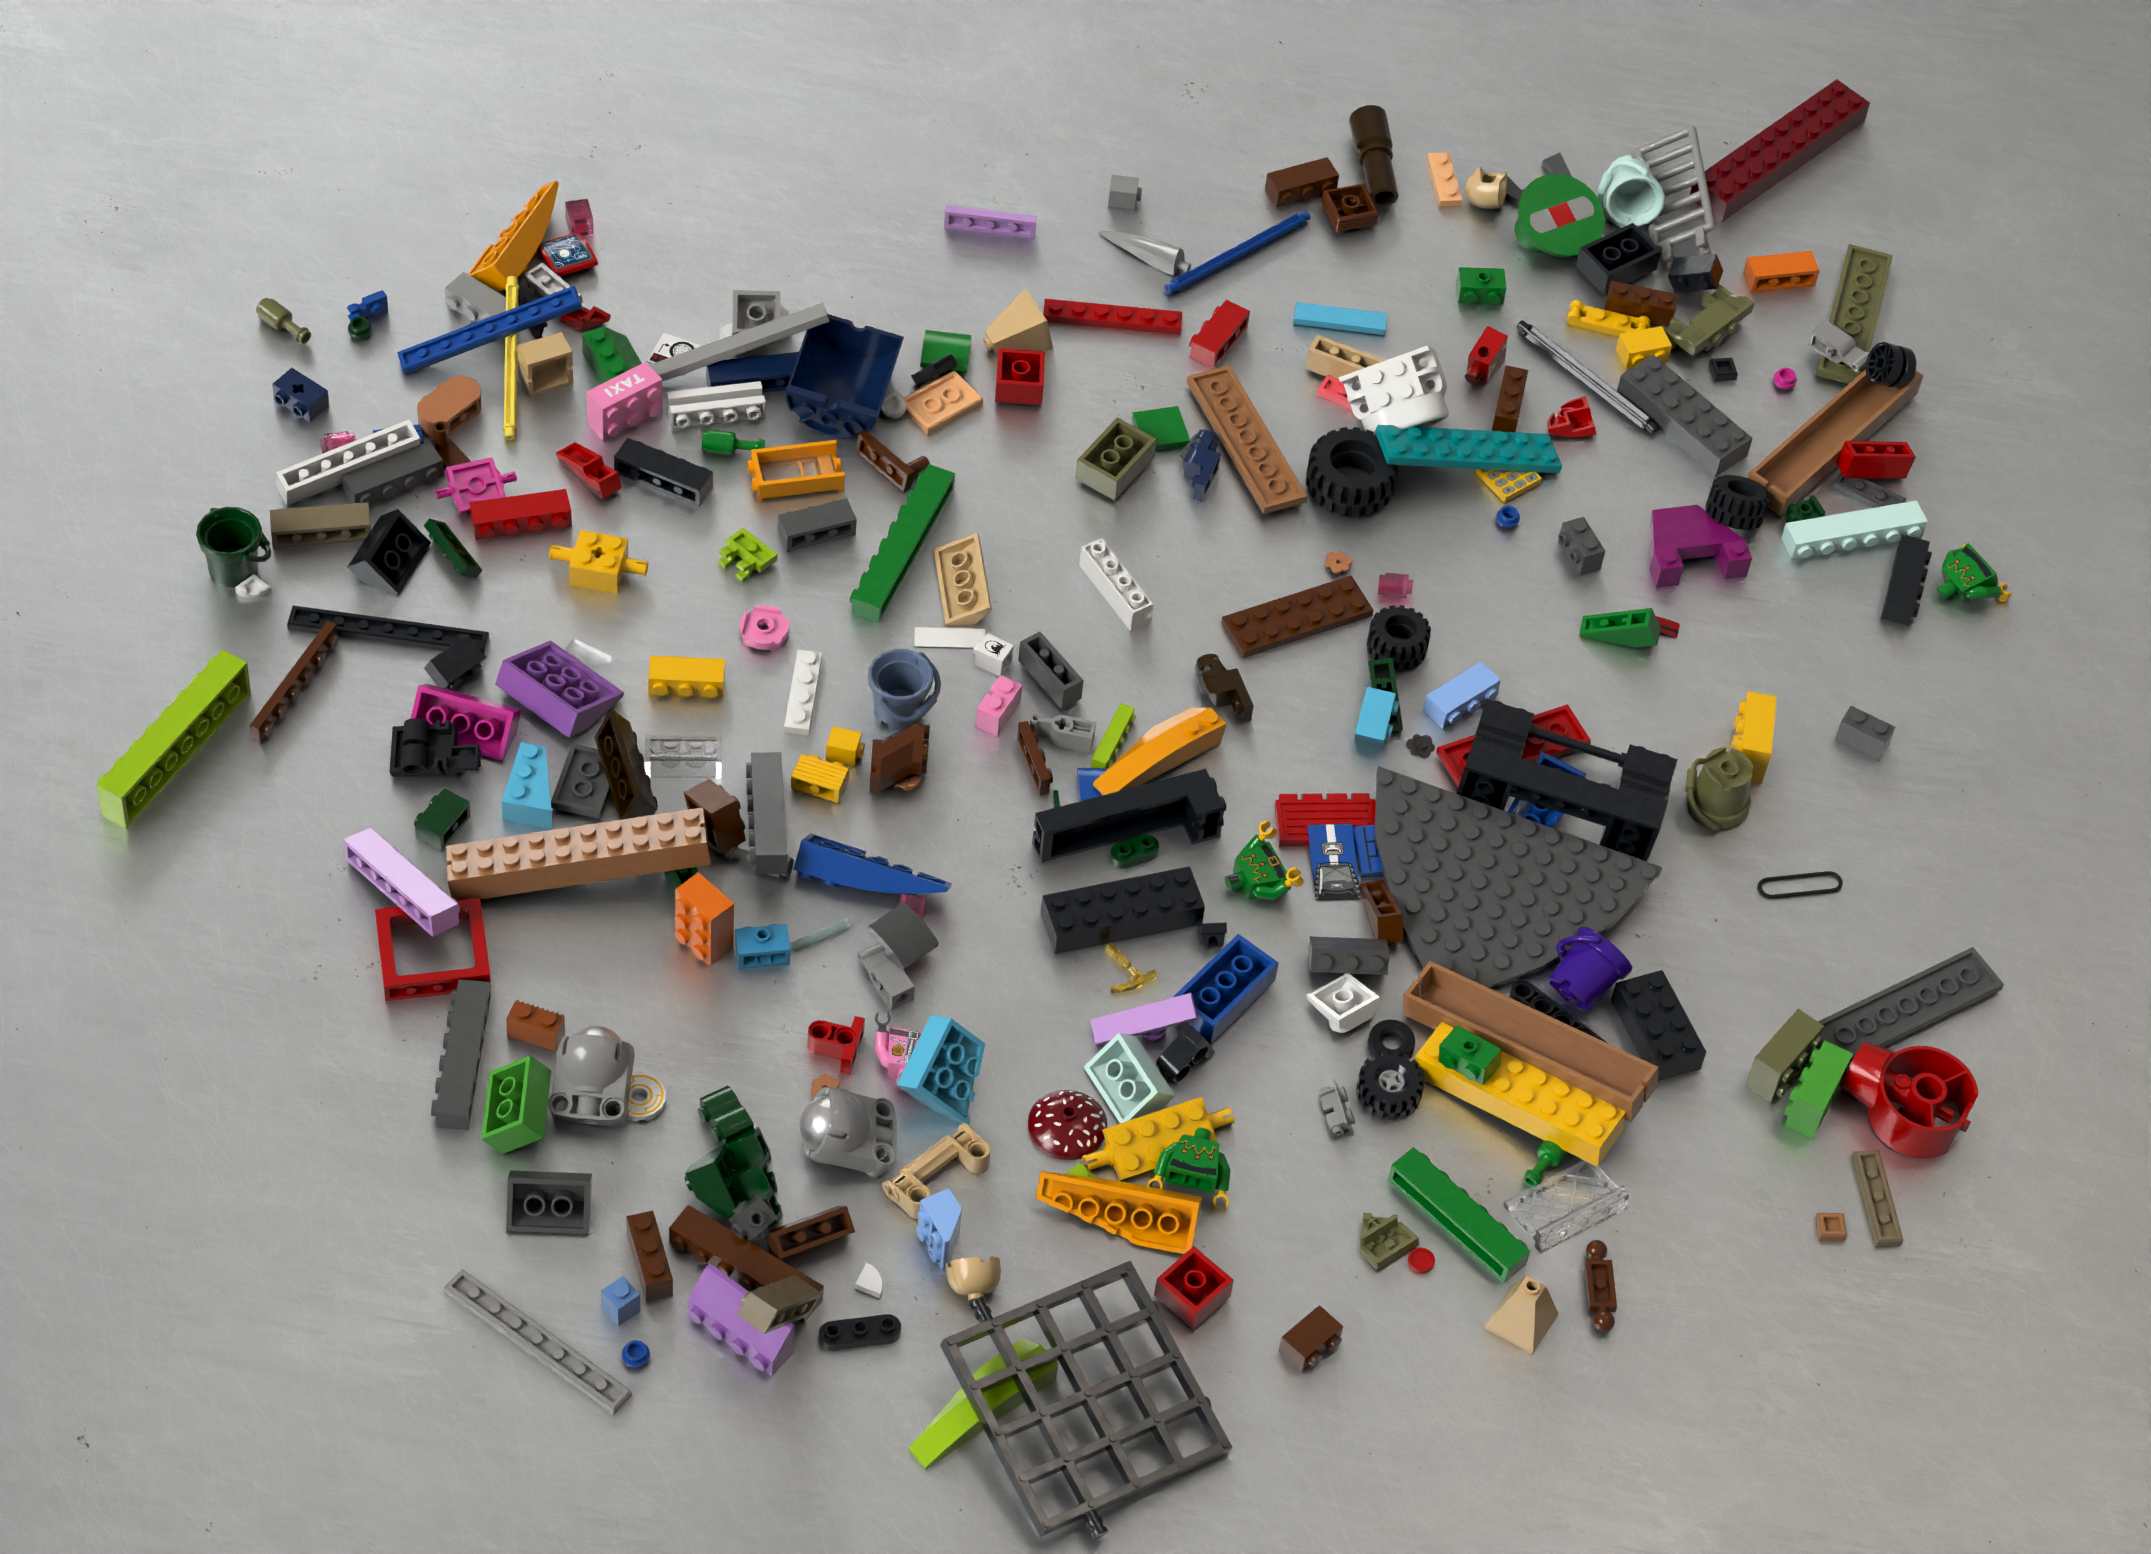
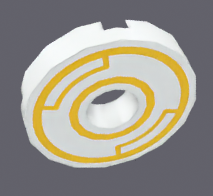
M633 1073L627 1106L629 1110L627 1120L632 1122H640V1120L645 1119L646 1121L653 1120L662 1113L666 1106L665 1087L653 1075ZM643 1094L647 1098L644 1101H635L633 1096ZM614 1106L616 1112L620 1113L621 1106Z

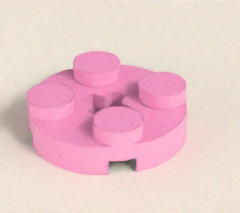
M768 605L756 606L748 614L746 611L740 619V635L743 639V644L747 647L761 650H778L788 637L789 620L776 607ZM763 625H768V630H761L759 628H762Z

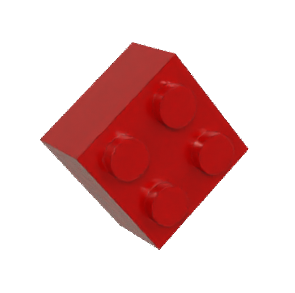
M998 348L995 402L1042 405L1045 351Z
M1193 1246L1156 1279L1154 1296L1194 1330L1231 1297L1234 1280Z

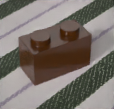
M1319 1305L1281 1337L1279 1352L1303 1372L1309 1366H1316L1325 1352L1328 1350L1333 1351L1339 1346L1342 1341L1343 1326Z

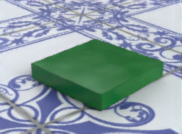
M1178 406L1133 412L1132 419L1135 427L1157 439L1155 451L1185 447L1189 443L1190 438Z

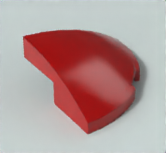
M1586 396L1560 406L1561 410H1559L1558 416L1555 418V414L1552 413L1548 419L1547 427L1550 434L1563 437L1596 435L1595 425Z

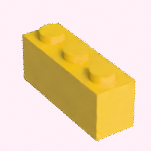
M650 655L648 694L723 698L725 659Z

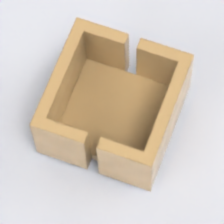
M562 332L517 345L518 377L529 397L573 384V368L571 367L573 366V353Z

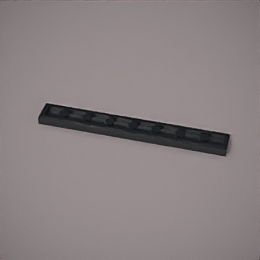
M295 605L292 606L287 623L288 630L318 634L325 623L330 621L336 624L339 637L444 651L469 634L484 655L489 641V632Z

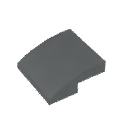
M905 902L869 925L867 930L871 937L886 948L884 956L902 971L938 947L939 944L926 923Z

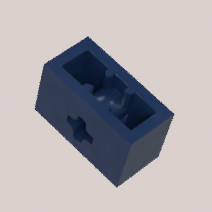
M294 368L289 369L272 384L273 397L276 403L288 408L297 417H302L309 423L329 407L328 390Z

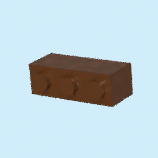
M1326 157L1267 173L1265 191L1276 207L1289 205L1320 196L1325 190L1336 189L1339 174L1329 158Z
M1610 281L1604 310L1637 318L1646 316L1651 320L1650 325L1657 327L1663 325L1667 328L1670 326L1671 319L1675 314L1678 294Z
M1505 366L1492 431L1516 432L1528 370Z
M836 1206L769 1230L764 1237L770 1254L778 1259H782L854 1233L855 1229L847 1206Z
M654 1211L626 1216L627 1236L646 1302L673 1296V1278Z

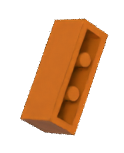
M1812 251L1747 257L1743 275L1752 293L1815 286L1820 270Z

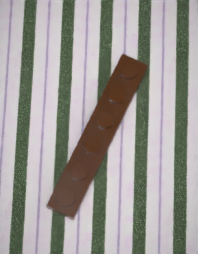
M330 621L325 623L249 725L251 741L261 744L265 737H269L272 734L274 725L285 716L291 702L297 700L300 690L311 681L317 667L323 665L328 652L336 647L339 636L337 635L335 623Z

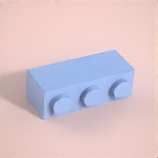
M1479 662L1427 694L1423 711L1444 729L1450 724L1454 725L1459 722L1466 714L1474 713L1482 704L1486 703L1487 699L1494 700L1499 694L1498 690L1501 680L1485 664Z

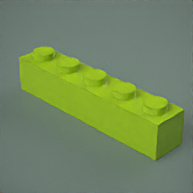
M1120 703L1092 757L1091 768H1109L1113 764L1112 759L1117 756L1119 752L1118 747L1123 745L1124 735H1128L1130 724H1133L1135 721V708Z

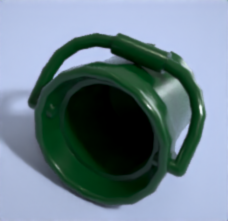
M227 506L211 508L210 512L197 525L196 537L201 551L205 554L209 574L221 586L235 588L240 582H243L251 575H257L258 563L266 562L271 557L270 542L262 532L259 519L248 510ZM259 546L265 550V555L258 556Z

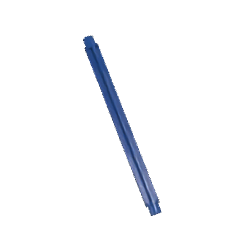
M1305 210L1301 213H1296L1279 224L1238 244L1234 248L1232 247L1194 269L1172 279L1170 283L1164 286L1166 293L1179 292L1194 282L1304 225L1306 221L1310 220L1309 212Z

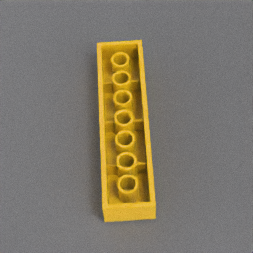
M1444 1022L1439 1024L1416 1054L1417 1069L1422 1068V1077H1425L1426 1082L1544 1141H1552L1559 1145L1562 1150L1597 1167L1624 1131L1626 1111L1501 1051L1500 1066L1483 1086L1475 1081L1468 1080L1464 1075L1453 1069L1446 1068L1442 1063L1438 1062L1439 1045L1454 1027Z

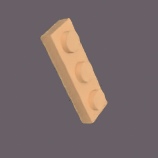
M1427 153L1426 161L1439 207L1461 206L1462 197L1450 153Z

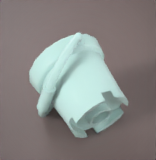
M1632 155L1620 157L1612 162L1609 169L1604 172L1597 192L1604 216L1608 221L1620 228L1631 223L1639 227L1650 223L1658 217L1664 207V192L1661 184L1653 177L1649 164L1643 158L1639 157V159H1636ZM1606 192V207L1608 212L1606 211L1603 203V197L1606 194Z

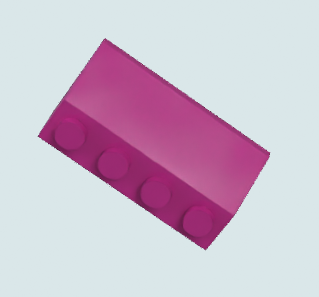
M426 683L418 686L410 719H423L428 721L429 724H437V721L441 720L443 726H445V720H450L458 728L457 746L479 745L482 756L504 761L516 735L522 709Z

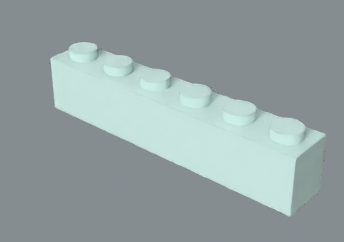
M1916 500L1789 522L1785 524L1781 539L1791 560L1804 559L1810 556L1827 555L1844 550L1850 551L1861 547L1894 543L1900 541L1902 534L1919 538L1923 536L1928 521Z

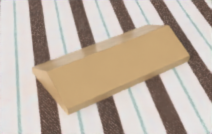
M978 533L933 549L944 619L947 627L975 625L992 610Z

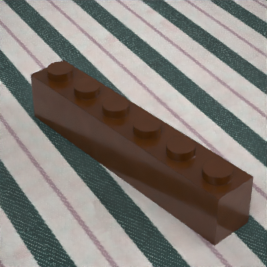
M687 1205L669 1227V1242L675 1249L687 1252L702 1265L712 1264L747 1291H754L759 1287L769 1285L771 1282L774 1283L782 1278L785 1279L793 1275L798 1276L821 1292V1295L809 1316L799 1320L803 1323L807 1321L823 1301L824 1286L745 1238L740 1239L733 1231L690 1205Z

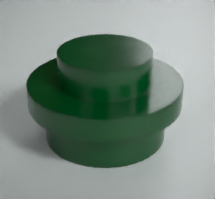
M355 317L348 325V332L354 338H365L371 334L372 325L365 317Z

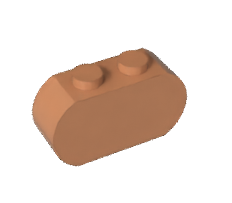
M453 376L445 383H441L428 396H424L417 405L418 424L422 428V433L434 439L433 426L436 422L443 421L447 423L448 435L451 436L478 415L482 409L479 384L466 376Z

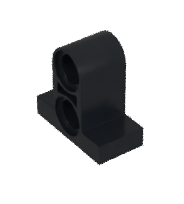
M1186 1021L1179 1027L1181 1034L1156 1061V1066L1175 1083L1184 1079L1203 1057L1209 1059L1215 1053L1206 1039Z

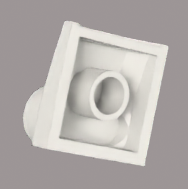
M1344 973L1343 976L1306 995L1309 1002L1329 1019L1330 1028L1339 1033L1350 1031L1371 1019L1380 1006V997L1349 973Z

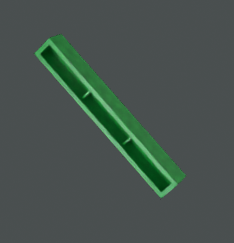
M928 464L924 472L919 473L915 489H910L906 505H901L897 521L891 523L887 538L881 540L877 556H872L868 572H863L859 588L854 589L850 596L852 614L876 623L880 622L953 492L955 473Z

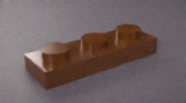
M1028 721L1019 722L1017 739L1039 796L1049 794L1050 783H1053V775L1051 769L1046 768L1043 749H1039L1037 745V733L1031 729Z

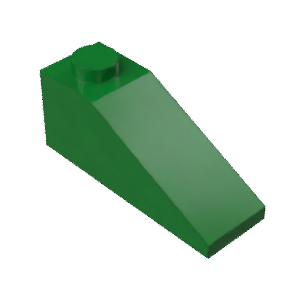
M1646 608L1583 616L1579 634L1583 638L1637 648L1658 645L1661 626L1653 609Z

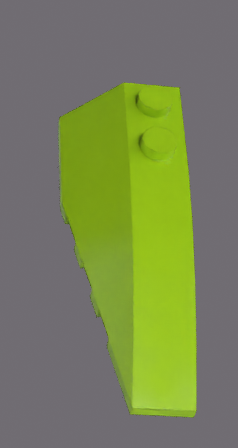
M1024 1339L1013 1344L1020 1361L1046 1351L1041 1344ZM998 1354L979 1367L973 1374L975 1381L1007 1368L1001 1355ZM1057 1362L1028 1373L1037 1392H1040L1056 1381ZM1014 1380L982 1393L996 1421L1025 1402ZM962 1387L908 1448L925 1470L984 1430Z

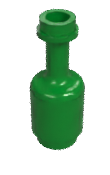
M703 431L701 449L709 454L730 456L737 449L753 450L765 448V440H761V438H758V441L737 439L736 434L730 431Z
M1543 1141L1537 1149L1539 1161L1533 1170L1525 1172L1524 1182L1530 1187H1537V1185L1541 1184V1175L1547 1167H1557L1568 1152L1562 1150L1559 1145L1552 1141Z

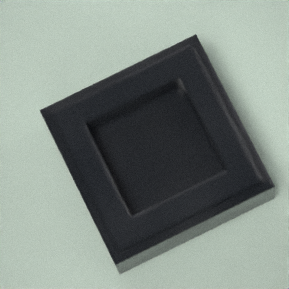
M1733 358L1710 359L1709 367L1714 381L1737 380L1738 373Z

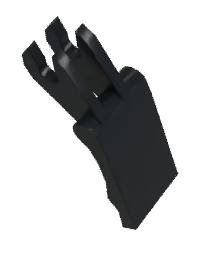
M527 282L529 289L524 288L519 283L518 306L533 300L536 290L533 283ZM544 322L529 328L536 339L543 338L544 327H547L548 323Z

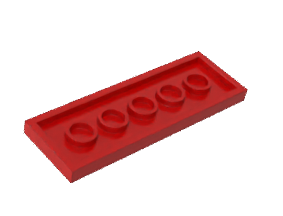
M1568 704L1536 714L1533 717L1532 724H1535L1537 728L1587 744L1591 743L1589 736ZM1475 735L1437 747L1436 754L1457 788L1459 787ZM1532 736V739L1527 737L1521 758L1537 761L1541 752L1557 758L1577 750Z

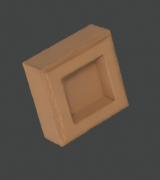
M1843 1213L1816 1214L1815 1220L1819 1241L1846 1240L1847 1232Z

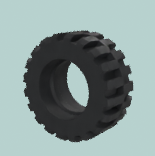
M1344 427L1340 428L1339 431L1332 430L1328 432L1327 436H1321L1312 446L1306 472V485L1311 496L1315 497V501L1320 506L1324 505L1325 509L1331 513L1335 511L1340 516H1345L1346 514L1351 515V517H1359L1361 514L1368 516L1372 514V511L1376 513L1383 509L1391 501L1395 492L1399 465L1387 464L1377 436L1373 434V431H1362L1357 427H1353V429ZM1340 467H1355L1365 471L1369 476L1360 478L1349 477L1341 474L1336 469Z

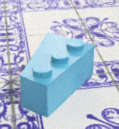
M520 743L502 798V820L552 829L546 746Z

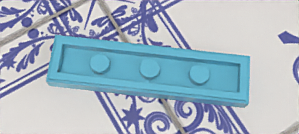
M1296 302L1294 324L1378 335H1385L1387 313Z

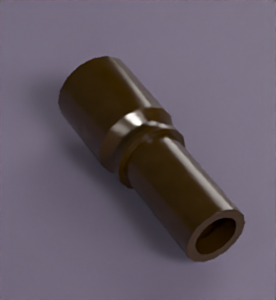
M1366 105L1353 111L1350 115L1349 123L1355 152L1359 157L1361 166L1364 168L1368 192L1375 206L1386 207L1392 205L1398 199V190L1391 162L1393 158V143L1385 110L1380 106Z

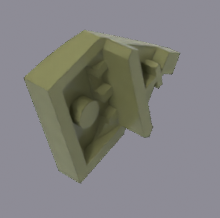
M1363 1213L1360 1253L1377 1271L1419 1245V1237L1402 1222H1398V1215L1383 1218L1372 1217V1213Z

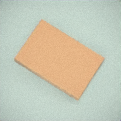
M955 370L903 398L906 403L905 413L927 435L983 404V398Z

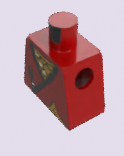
M1489 326L1486 327L1468 356L1465 379L1469 383L1476 384L1478 380L1484 383L1489 382L1505 362L1507 335Z

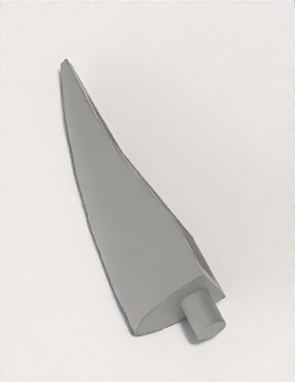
M1099 232V235L1125 249L1157 270L1174 276L1179 269L1185 272L1191 269V264L1185 262L1184 251L1181 248L1129 233Z

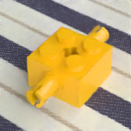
M580 530L576 545L573 548L552 544L549 551V560L570 562V586L618 594L625 572L646 576L649 562L647 560L628 558V538Z

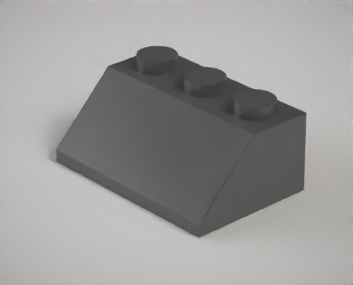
M510 1170L507 1187L506 1231L589 1234L592 1174Z

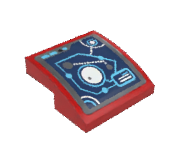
M580 232L542 242L537 248L538 254L546 261V266L559 277L598 265L595 254Z

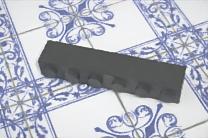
M781 752L751 753V763H746V778H751V780H747V795H752V797H747L748 812H753V814H748V829H753V831H749V847L754 846V848H750V864H755V874H786L787 849Z
M459 979L457 990L452 989L451 1005H454L453 1011H448L447 1027H450V1031L444 1034L443 1049H446L445 1056H440L439 1071H442V1076L436 1079L435 1094H438V1099L432 1101L431 1116L436 1117V1127L469 1130L491 1001L490 982Z

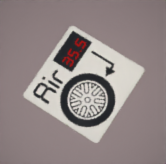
M663 333L647 361L656 363L701 347V345Z

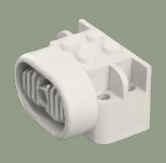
M1428 345L1338 377L1339 381L1344 384L1348 396L1347 400L1355 417L1362 421L1365 431H1373L1374 435H1376L1377 425H1394L1401 430L1413 426L1428 427L1446 419L1449 415L1443 397L1447 390V383L1436 350Z

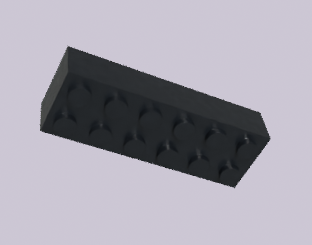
M1189 866L1042 895L1040 914L1055 954L1197 926L1203 923L1205 905Z

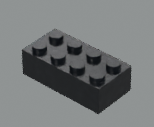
M1663 970L1616 982L1611 1002L1641 1059L1659 1067L1658 1081L1700 1070L1706 1050Z

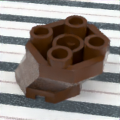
M914 722L884 740L873 739L869 791L880 792L911 774H926L930 724Z

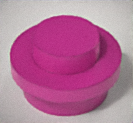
M1781 368L1774 374L1773 381L1779 388L1791 389L1796 385L1797 378L1792 369Z

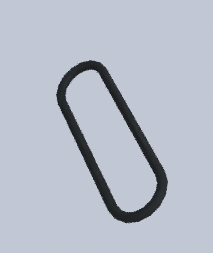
M1824 871L1763 878L1758 883V890L1764 897L1782 898L1836 892L1841 889L1843 882L1837 873ZM1832 875L1839 881V885L1832 889L1775 895L1767 894L1762 890L1764 882L1773 880Z

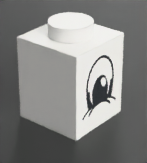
M987 634L983 641L979 640L974 648L975 666L997 676L1002 675L1012 662L1014 645L991 634Z

